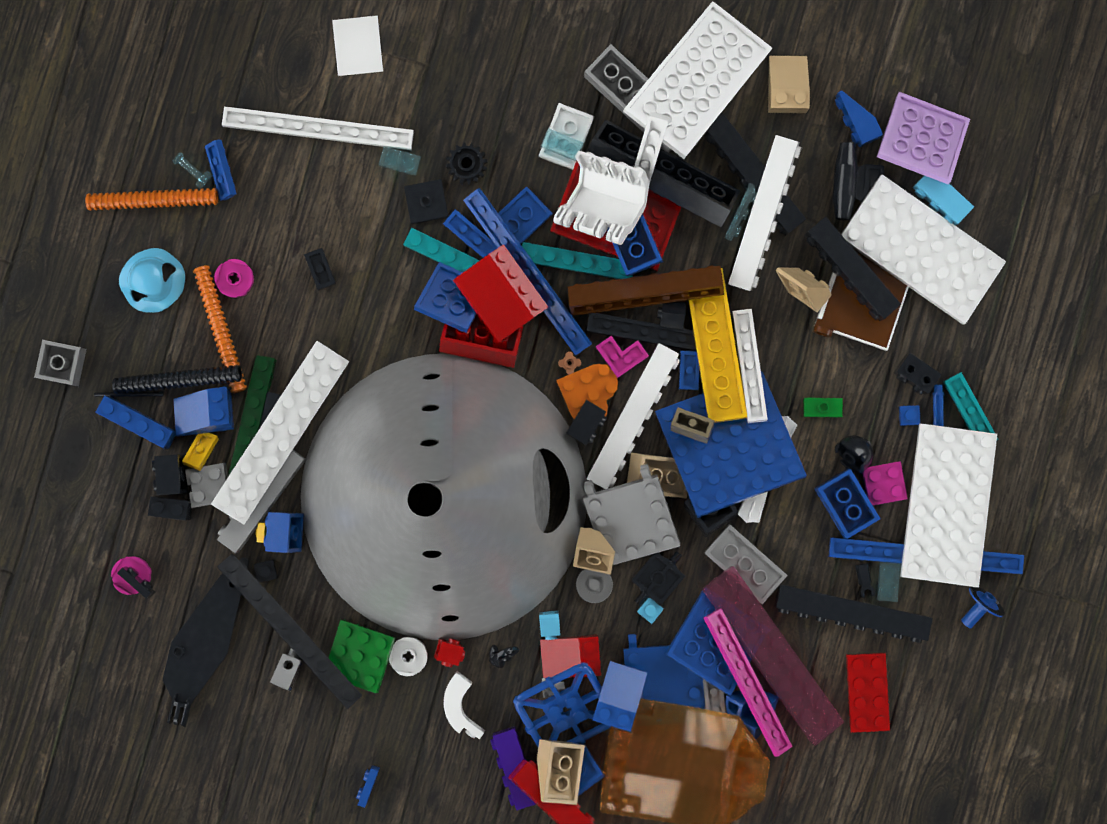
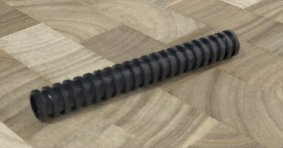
M230 365L229 367L223 366V368L217 367V369L212 367L211 369L188 370V372L183 370L182 372L173 371L171 373L166 372L165 374H148V376H126L125 378H114L112 389L116 395H119L120 393H137V391L147 392L149 390H165L166 388L176 389L183 386L194 387L195 385L205 386L212 383L223 384V382L229 383V381L231 383L235 381L240 382L242 370L239 365L234 367Z

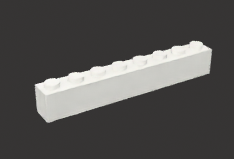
M778 135L775 136L728 284L748 291H751L753 287H757L759 281L757 273L759 269H763L765 263L763 255L765 251L769 250L771 240H769L770 233H774L777 226L775 221L776 214L781 213L783 207L781 199L788 192L789 184H787L789 176H793L795 170L793 162L795 158L799 157L802 148L799 146L800 142Z
M660 343L657 345L587 476V480H592L594 484L604 489L614 486L617 480L614 477L617 470L621 471L626 463L623 460L626 453L630 454L635 446L632 443L635 436L640 437L644 429L641 426L644 419L649 420L653 412L650 409L653 402L658 403L662 395L659 392L661 387L667 386L671 378L668 375L671 369L675 370L680 361L677 358L679 353Z

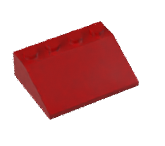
M504 244L453 280L497 343L548 308Z
M478 315L475 316L467 333L444 324L439 352L514 368L524 325L497 343Z

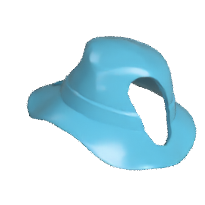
M151 248L135 254L127 261L120 273L119 285L127 301L135 309L142 312H160L171 306L182 294L185 285V271L181 263L169 252L159 248ZM164 263L171 264L176 268V271L169 276L166 282L163 279L162 272ZM132 290L145 294L147 297L141 298L136 302L133 298Z

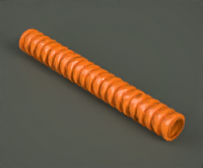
M201 188L200 190L194 189V191L192 189L188 191L186 189L182 191L177 189L170 192L168 190L164 192L162 190L158 192L154 190L152 193L151 191L146 193L144 191L140 193L138 191H135V193L131 191L128 194L127 192L122 194L120 192H117V194L112 192L111 194L105 193L104 195L103 193H99V195L88 193L85 203L89 211L92 209L98 210V208L100 210H104V208L106 210H110V208L115 210L116 208L122 209V207L124 209H128V207L130 209L134 207L139 209L140 206L142 208H146V206L148 208L152 206L157 208L158 206L164 207V205L166 207L170 205L172 207L176 205L181 207V205L187 206L188 204L190 206H193V204L204 206L205 204L211 205V203L217 205L218 192L216 188H212V190L210 188L206 190Z
M207 265L197 267L193 270V273L196 274L195 279L198 280L196 283L200 286L198 290L201 291L200 296H203L202 302H205L203 306L207 309L205 312L208 313L207 318L210 319L209 324L212 325L211 330L214 331L212 334L216 337L214 341L217 342L216 347H219L218 353H221L219 356L223 360L221 363L227 367L233 365V367L235 365L240 366V363L237 362L238 357L235 356L237 354L234 351L235 346L232 345L233 340H230L231 334L228 333L230 330L226 327L228 326L225 323L226 317H223L224 312L221 311L222 306L219 305L221 302L218 300L219 295L216 294L217 289H214L215 283H212L214 279L210 276L212 275L209 272L210 267ZM242 378L240 382H230L229 387L232 388L230 392L238 393L246 390L247 385L244 384L246 381Z

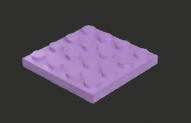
M899 92L896 96L877 157L949 185L970 119Z

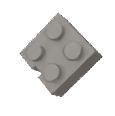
M226 463L204 466L201 471L194 468L185 470L187 484L191 485L192 492L189 493L191 508L211 505L228 478Z

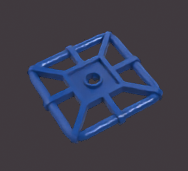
M582 662L553 677L549 676L545 678V681L515 696L513 700L515 709L526 726V732L531 735L537 747H539V740L542 739L537 729L548 723H551L553 727L549 740L557 741L561 732L572 727L577 736L566 742L584 744L587 739L612 727L602 723L582 733L577 725L588 718L593 719L595 711L588 710L585 704L597 698L599 699L602 690L601 684L593 670L588 666V663ZM576 674L570 687L560 692L557 690L555 684ZM586 674L594 690L581 697L578 688L583 676ZM549 687L554 694L543 701L529 698ZM523 706L543 709L546 715L532 722ZM566 707L569 711L563 712V708Z

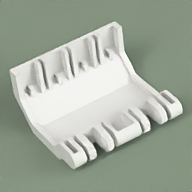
M578 151L575 158L581 167L579 183L568 202L561 205L554 216V223L570 227L575 217H577L573 225L574 230L598 238L603 237L609 227L606 240L622 245L627 235L633 231L646 208L650 182L646 172L640 167L634 168L624 162L618 163L607 157L595 156L591 152Z

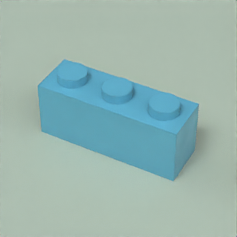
M925 175L912 187L919 198L929 202L928 205L932 210L939 212L955 226L974 208L950 184H945Z

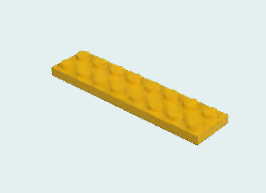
M722 268L724 295L688 300L707 418L715 420L714 423L747 418Z

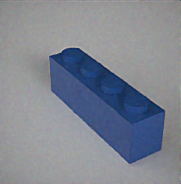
M104 395L95 412L164 449H169L176 436L175 430L110 396Z

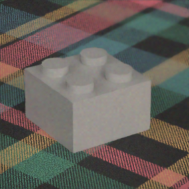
M42 340L34 378L79 387L87 349Z

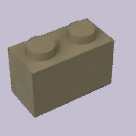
M678 407L671 423V431L707 444L715 420Z

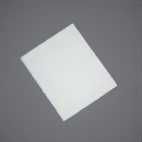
M378 16L332 20L338 76L383 72Z

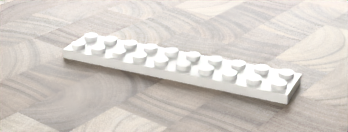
M315 342L211 505L243 525L246 523L349 363L348 360L320 342Z

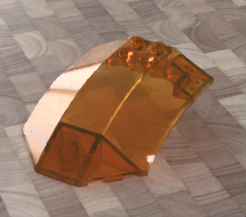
M640 698L631 732L612 726L610 728L603 768L605 777L602 783L601 812L674 824H731L748 813V810L764 800L770 760L739 716Z

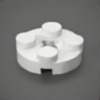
M403 637L394 643L389 662L398 674L413 676L425 667L428 653L424 643L417 638ZM407 651L414 655V658L410 659L409 662L403 657V654H406Z

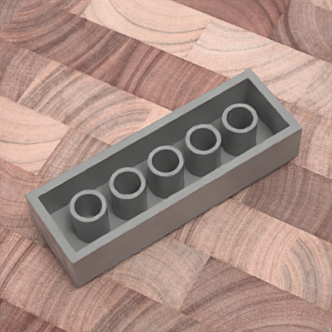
M610 44L585 70L584 78L644 133L645 128L624 113L623 110L647 82L648 78ZM662 142L660 148L669 153L672 149Z

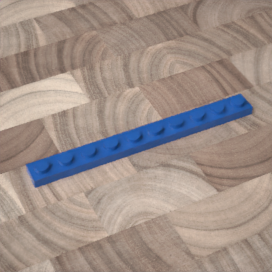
M480 188L476 189L463 201L497 248L503 244L547 304L548 308L544 310V313L576 356L592 344L482 190Z
M830 538L828 557L902 563L904 544ZM983 551L981 571L1023 574L1024 555Z

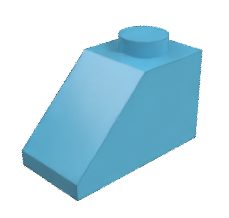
M559 611L539 612L541 637H545V640L557 639V636L560 635Z

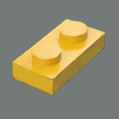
M211 433L198 434L183 458V464L201 471L219 440L218 436Z

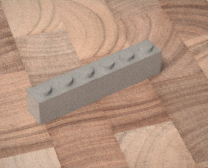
M292 450L246 523L243 525L230 516L229 519L231 521L227 526L224 525L219 530L218 535L220 536L217 540L234 553H239L258 527V523L262 522L306 459Z

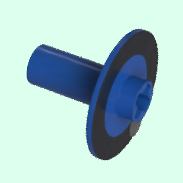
M980 587L969 588V592L976 603L961 619L965 626L972 628L987 611L997 617L1004 616L1003 607L991 593Z

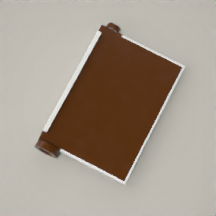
M855 250L901 305L884 320H875L869 314L870 310L866 305L860 304L856 299L857 295L854 291L846 288L841 276H837L832 272L828 284L832 295L819 310L813 332L831 338L832 333L888 351L909 287Z

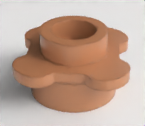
M567 352L566 356L559 360L558 365L563 367L566 373L570 375L574 373L576 367L581 365V360L576 359L572 352Z

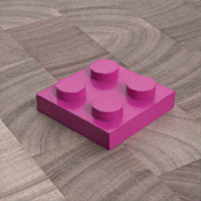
M901 461L871 466L862 473L866 495L872 505L908 499Z

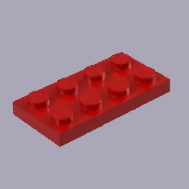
M886 653L846 654L850 732L890 731Z

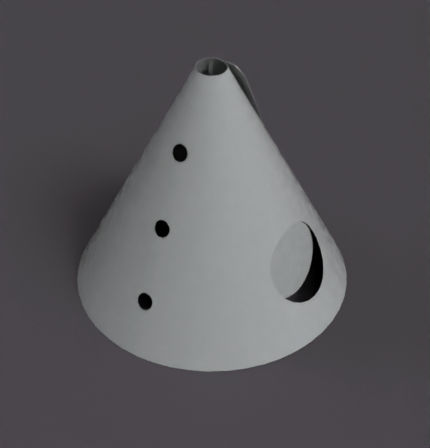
M429 354L407 358L373 372L354 385L331 408L319 426L306 457L301 484V513H304L303 525L305 534L319 569L334 590L353 609L370 621L406 636L428 640H439V638L443 640H449V638L461 640L481 636L515 622L534 609L557 586L575 556L580 528H584L586 506L583 496L587 495L584 489L586 475L577 442L573 437L566 434L569 429L568 424L558 409L538 388L519 374L498 364L451 354ZM430 374L440 375L436 379H423V377ZM431 405L439 407L435 411L422 410L424 407ZM426 440H436L439 442L434 446L420 445ZM542 448L550 450L559 458L566 470L570 487L567 513L559 527L550 533H543L549 517L550 488L546 464L539 451ZM430 483L441 491L442 505L434 515L422 517L412 512L408 505V494L414 485ZM439 551L442 554L436 558H428L423 555V552ZM439 584L449 585L450 589L446 591H436L432 587ZM448 615L459 617L456 621H444L441 618Z

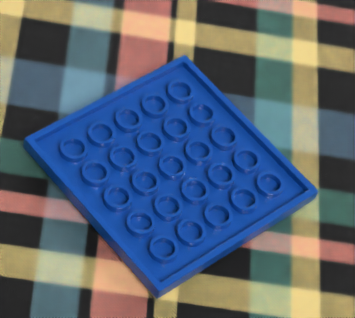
M761 372L768 420L748 423L747 418L714 423L707 444L671 431V423L678 407L707 417L704 393L655 411L697 518L807 476L763 372Z

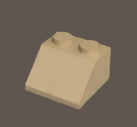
M581 527L573 567L611 575L615 555L614 549L600 531Z

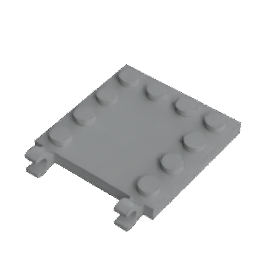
M648 464L640 466L643 479L596 492L592 480L584 482V489L587 495L583 496V501L593 529L600 531L615 551L613 565L680 546L658 475H651Z

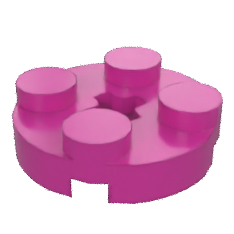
M230 259L218 266L214 280L222 294L231 298H238L247 295L254 283V275L252 269L245 262L238 259ZM237 273L239 281L232 284V280L229 277Z
M129 556L120 559L115 563L111 571L114 587L125 595L138 594L139 592L117 573L122 567H132L139 573L138 577L150 582L151 568L140 557Z

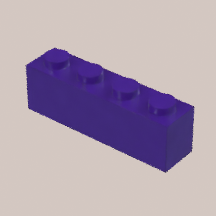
M515 726L493 733V739H490L493 750H497L499 755L496 760L499 769L503 768L505 776H502L505 788L509 787L511 794L508 795L511 806L515 805L517 811L535 805L508 778L521 761L526 760Z

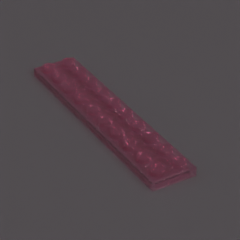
M730 566L702 588L715 609L722 608L738 641L812 745L816 746L844 723L841 716L734 566Z

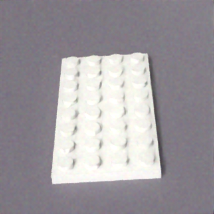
M712 1L628 103L623 112L643 128H646L650 111L669 116L662 142L685 159L772 50V47Z
M884 175L879 176L841 234L852 248L963 325L966 324L1006 263L1004 259Z
M919 424L900 577L979 588L997 434Z

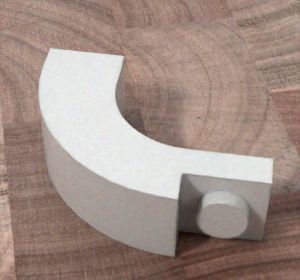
M457 671L450 680L444 695L446 717L450 725L458 733L465 728L467 729L465 732L470 737L480 739L485 730L469 719L462 708V698L472 685V681Z

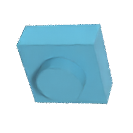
M647 598L637 612L652 624L664 608L651 598Z

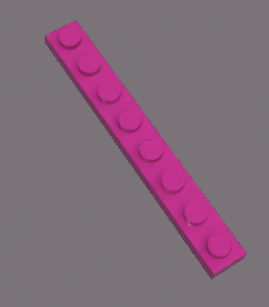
M722 608L716 609L703 619L774 757L780 756L793 746Z

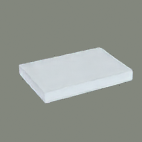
M559 103L539 157L573 170L577 161L575 156L578 151H582L594 116Z

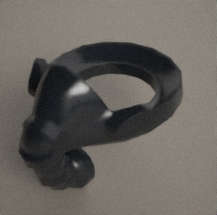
M492 645L489 652V662L497 668H503L505 661L511 660V657L519 652V648L512 646L498 652L497 646Z

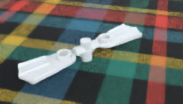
M782 416L789 435L792 437L797 424L789 416ZM768 492L742 502L738 515L746 523L760 522Z

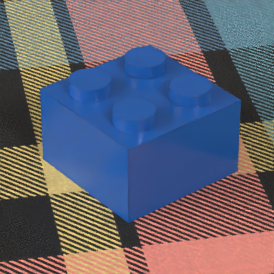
M268 512V516L265 519V526L267 527L266 536L264 537L265 551L282 553L301 552L304 513Z

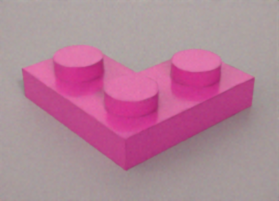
M610 336L596 346V349L617 378L649 357L639 341H636L622 351L613 337Z

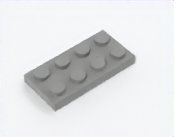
M730 524L704 552L761 604L767 600L788 576Z

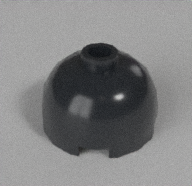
M847 436L835 446V453L839 452V455L842 457V460H840L841 464L846 469H851L853 473L859 471L862 474L873 461L874 453L871 443L860 436Z

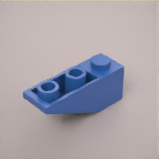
M838 92L835 96V103L837 108L841 109L844 114L843 121L845 125L849 126L852 131L851 138L853 142L858 144V147H862L880 139L883 133L876 118L845 92Z

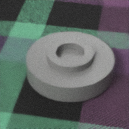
M584 569L578 575L576 588L580 597L585 601L599 603L606 600L611 594L613 581L610 574Z

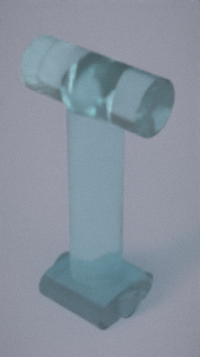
M181 152L172 160L175 165H181L198 180L195 185L199 189L213 176L208 171L202 174L184 159V154Z

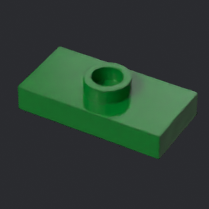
M803 398V417H842L843 398Z

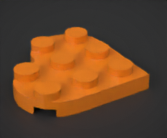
M591 365L556 380L573 419L576 418L586 400L606 411L604 416H607V400L614 395L618 386L617 377L608 365Z

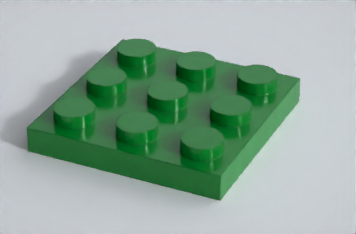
M340 620L329 659L353 686L373 693H379L396 637L346 620Z

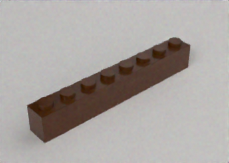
M713 265L706 268H690L684 271H670L662 274L653 273L648 276H632L626 279H612L611 281L604 282L595 281L589 284L568 286L569 307L572 316L724 295L721 266Z

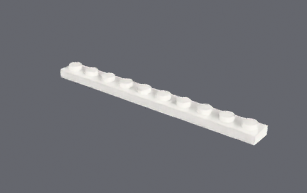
M224 107L222 126L228 128L412 150L414 131L409 129Z

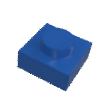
M919 405L899 406L900 426L920 424Z

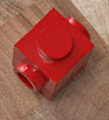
M439 638L434 658L442 661L441 664L447 667L459 666L460 661L462 662L465 657V650L459 644V640L449 638L447 641Z

